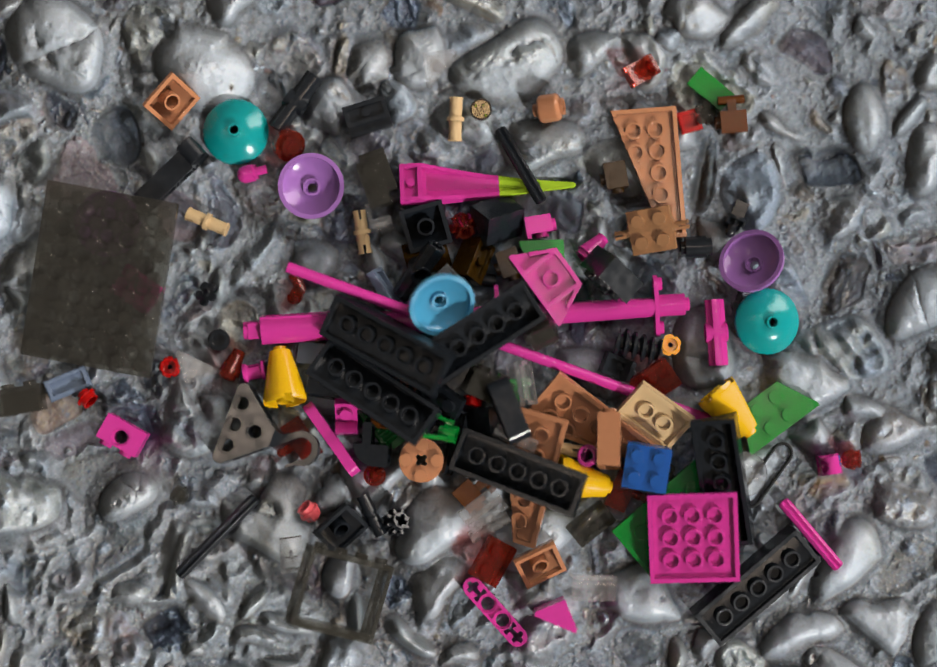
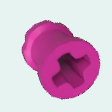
M264 360L257 364H242V374L245 383L255 379H266L267 370Z

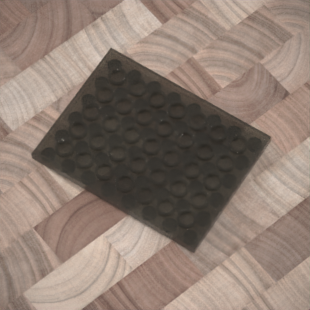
M47 180L20 354L150 378L180 203Z

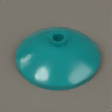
M232 99L218 104L210 111L204 122L203 137L206 147L219 161L230 165H242L253 161L263 152L269 138V127L264 114L257 106L245 100ZM233 126L238 127V132L232 134L230 131Z
M766 288L751 292L740 302L736 310L735 330L739 340L749 350L765 355L775 354L787 348L794 340L799 327L798 311L793 301L781 291ZM771 318L775 321L773 326L769 324Z

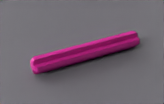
M788 498L783 499L778 504L779 507L832 570L836 571L839 569L843 562Z

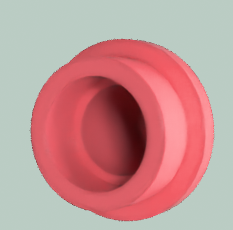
M310 500L303 502L297 511L300 519L308 523L318 520L321 513L318 504Z

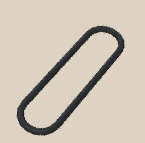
M777 443L771 449V451L766 456L761 465L758 467V469L753 474L751 479L748 481L747 484L749 487L752 481L758 475L760 470L763 468L765 463L768 461V459L771 457V455L778 446L784 445L789 448V458L782 466V468L779 470V472L774 477L769 486L766 488V490L761 495L759 500L755 504L751 505V508H755L760 504V502L766 496V494L771 489L773 484L784 471L786 466L792 460L793 449L788 443Z

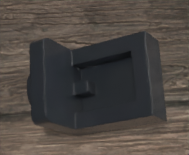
M605 351L598 372L616 380L629 383L635 374L637 363Z

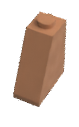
M603 408V412H598L597 466L600 470H622L621 413L616 412V408Z

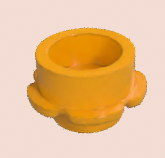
M672 334L665 335L664 339H662L663 344L661 348L663 354L671 356V354L676 355L680 351V339Z

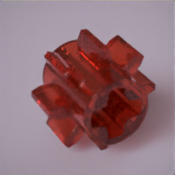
M459 212L451 218L453 224L449 225V229L456 239L459 237L461 239H468L475 234L473 228L476 227V224L470 213Z

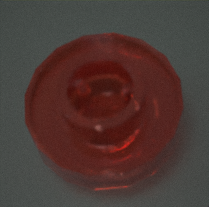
M293 129L282 130L273 140V152L276 157L289 162L294 157L303 154L305 149L304 138Z

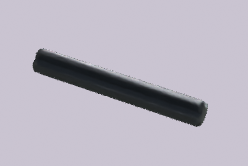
M504 126L498 128L495 131V135L535 204L543 203L546 200V196L508 130Z

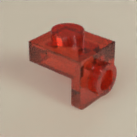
M651 53L621 69L631 89L653 79L661 72L657 61Z

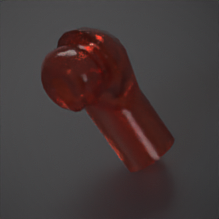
M290 274L288 277L293 287L290 294L287 295V301L290 304H299L304 297L306 287L300 277Z

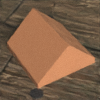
M170 72L142 105L172 131L198 102L200 97L173 72Z
M552 539L512 558L527 589L567 570Z

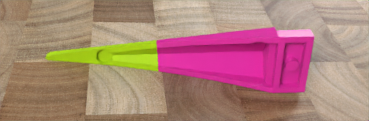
M425 163L399 164L401 206L422 205L440 199L442 204L529 194L521 178L468 172ZM537 180L543 192L576 187L574 182Z

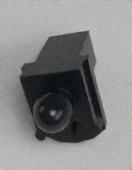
M739 199L736 200L731 213L725 216L724 224L728 225L725 229L727 237H733L736 229H744L747 222L744 216L750 204Z

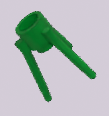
M440 415L438 420L444 422L445 425H440L438 434L426 433L423 438L442 440L455 444L459 436V427L454 426L455 420L447 419Z

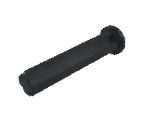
M462 411L459 418L455 419L454 426L459 427V436L455 444L447 443L442 474L451 476L454 473L448 467L461 437L466 414L469 415V412Z

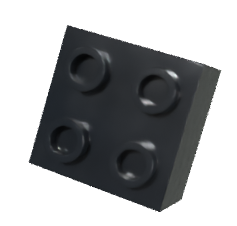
M598 245L580 264L586 270L583 274L592 282L595 281L598 284L597 288L616 302L621 300L627 304L644 285L617 256Z

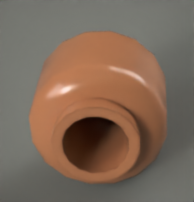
M557 93L540 95L536 99V104L532 105L533 115L538 117L541 123L560 121L562 116L566 114L564 98H560Z

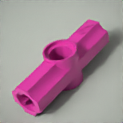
M724 299L704 300L706 319L704 338L708 349L709 366L728 365L727 342L729 331L728 324L725 322Z

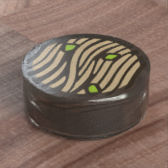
M480 98L472 102L470 114L475 120L485 121L491 116L492 106L489 101Z

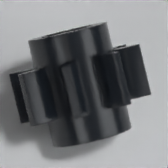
M395 508L391 509L387 515L382 517L384 520L382 528H385L389 536L396 533L398 537L403 535L405 530L410 529L408 525L410 517H407L403 509L397 512Z

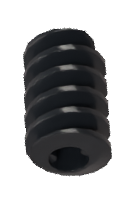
M620 327L614 346V354L617 355L621 349L623 357H626L631 352L632 360L639 355L640 362H643L647 357L648 364L651 365L654 360L657 362L663 340L660 339L655 344V337H651L647 342L646 334H643L638 339V332L635 331L630 336L629 329H626L621 334Z

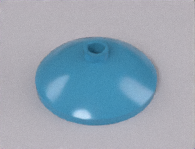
M449 273L433 275L422 281L413 291L409 300L410 318L420 331L436 336L473 312L475 306L473 290L463 278Z

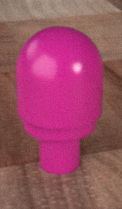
M256 164L242 166L237 171V178L242 183L257 181V179H260V175L268 173L267 166L257 167Z

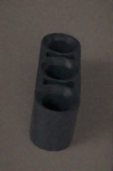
M505 376L486 384L487 393L508 443L512 445L531 437L529 426L508 377Z

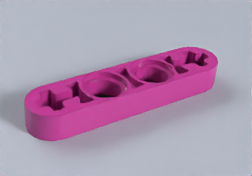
M310 401L302 408L349 475L353 477L361 471L359 466L315 404Z
M474 576L468 577L463 583L465 594L512 646L520 647L524 645L527 641L525 629L479 578ZM470 581L472 583L478 582L477 589L480 592L483 589L486 591V593L479 597L478 601L474 599V597L478 596L475 591L469 592L467 590L469 588L467 583ZM491 597L494 601V606L488 610L484 609L481 605L483 598ZM503 613L509 617L507 625L500 626L497 624L496 617L499 614ZM513 622L516 626L512 628L517 633L520 631L523 633L521 635L522 641L520 642L512 640L513 634L510 631L507 634L504 632Z

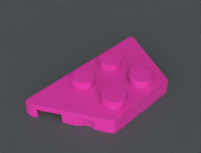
M557 248L510 255L508 257L559 327L580 290L582 282Z

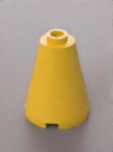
M284 345L273 347V350L268 355L263 395L264 406L267 408H279L278 405H285L288 408L304 404L307 400V394L291 350L287 349Z
M730 376L724 380L725 384L717 385L704 396L698 405L712 417L737 411L741 438L744 436L747 439L757 431L755 429L757 422L735 379Z
M560 454L559 464L589 475L581 498L606 497L608 493H611L613 481L610 480L609 475L592 467H585L579 461Z

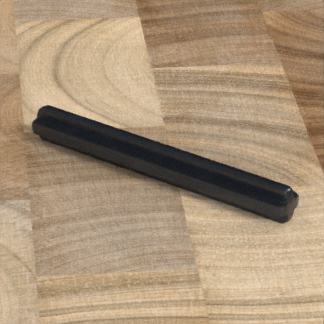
M249 495L175 570V573L181 579H184L259 504V500L254 495Z

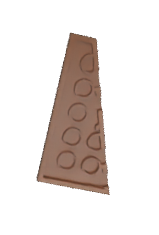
M676 106L610 111L650 207L670 204L671 214L675 221L685 220ZM686 229L677 230L676 238L687 237Z
M561 370L529 406V409L569 420L565 438L583 445H592L596 448L598 412H603V408H609ZM621 419L623 458H625L628 440L657 445Z
M520 406L529 426L531 437L514 443L512 446L558 463L569 420ZM510 494L513 542L534 549L537 544L546 507Z

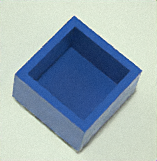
M628 440L621 487L666 494L673 452L672 447Z

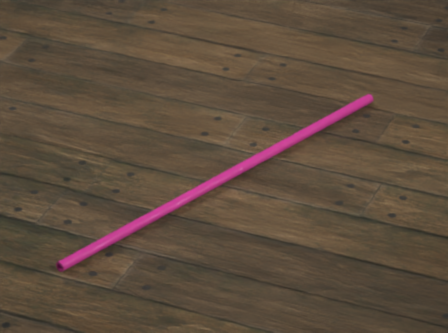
M289 262L287 265L286 273L410 317L409 305L292 262ZM512 342L499 348V350L557 371L561 370L565 374L629 396L636 388ZM675 402L692 414L695 419L712 417L708 413Z

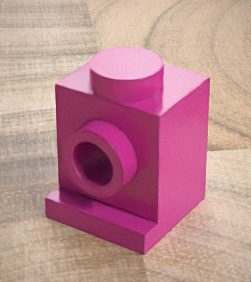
M550 213L524 217L527 241L532 240L534 235H536V239L549 237V233L557 231L556 220L551 218Z

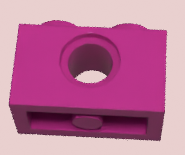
M108 413L96 436L100 438L99 442L108 448H111L113 445L120 449L119 454L130 459L131 456H139L150 433L114 413ZM120 431H125L127 434V440L124 443H120L117 439Z

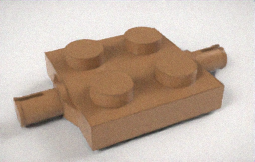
M670 204L626 212L627 230L614 232V236H617L615 237L616 241L629 239L632 245L633 256L677 249V230L689 229L690 226L688 219L675 221L671 214Z

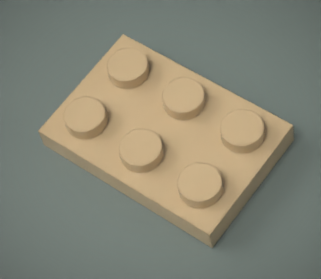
M644 380L616 409V412L621 413L623 421L657 445L672 447L689 429L690 421L695 419L692 414Z

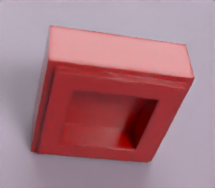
M698 108L677 113V122L681 135L703 129Z

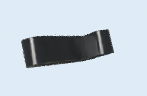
M191 136L179 144L176 149L178 152L132 196V199L146 214L156 209L209 157V154Z

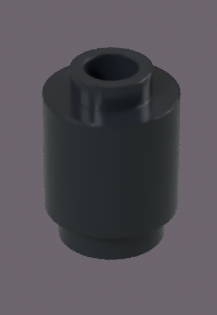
M684 237V242H680V254L685 255V259L707 258V255H712L713 253L711 237Z

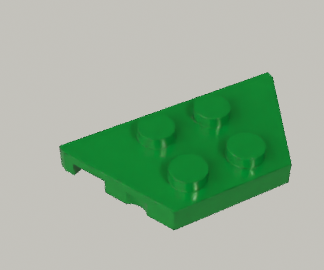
M774 382L747 402L757 422L755 427L757 431L747 438L748 453L750 455L756 453L818 407L819 403L779 382Z

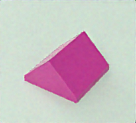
M563 596L534 607L532 612L535 617L576 633V625Z

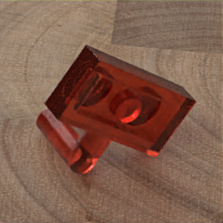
M299 415L280 427L284 434L297 431L310 432ZM299 438L278 449L277 455L285 457L295 450L302 460L310 455L312 446L306 438Z
M622 464V470H618L613 481L612 491L610 494L608 493L604 505L625 513L631 497L646 503L647 494L636 489L621 487L624 467Z

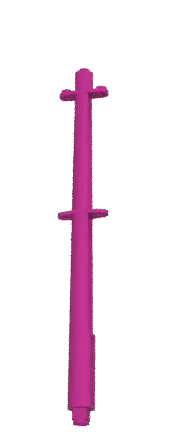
M652 275V298L630 299L627 304L621 300L617 302L615 300L573 301L562 324L653 317L655 337H659L660 334L665 332L664 321H660V317L686 315V311L690 310L689 297L685 298L684 293L659 295V290H662V277ZM494 285L495 298L499 295L498 285ZM537 303L546 319L535 326L556 324L543 305ZM474 306L473 311L480 308L481 306ZM328 311L261 315L260 320L243 322L244 339L248 340L261 339L262 345L327 341L329 339L320 335L319 332ZM381 311L413 330L426 334L414 325L410 317L394 311Z

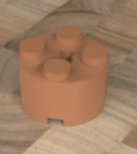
M422 438L416 447L407 443L402 448L399 456V465L403 474L408 479L419 483L428 482L437 477L444 463L443 453L439 445L427 438ZM418 454L420 456H427L425 460L427 464L425 466L423 464H416L418 460L416 456Z

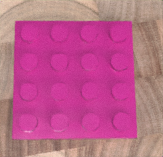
M737 492L647 494L650 584L740 582Z

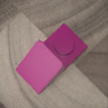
M335 398V434L359 435L358 409L342 398Z

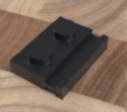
M384 95L342 108L351 139L393 127Z

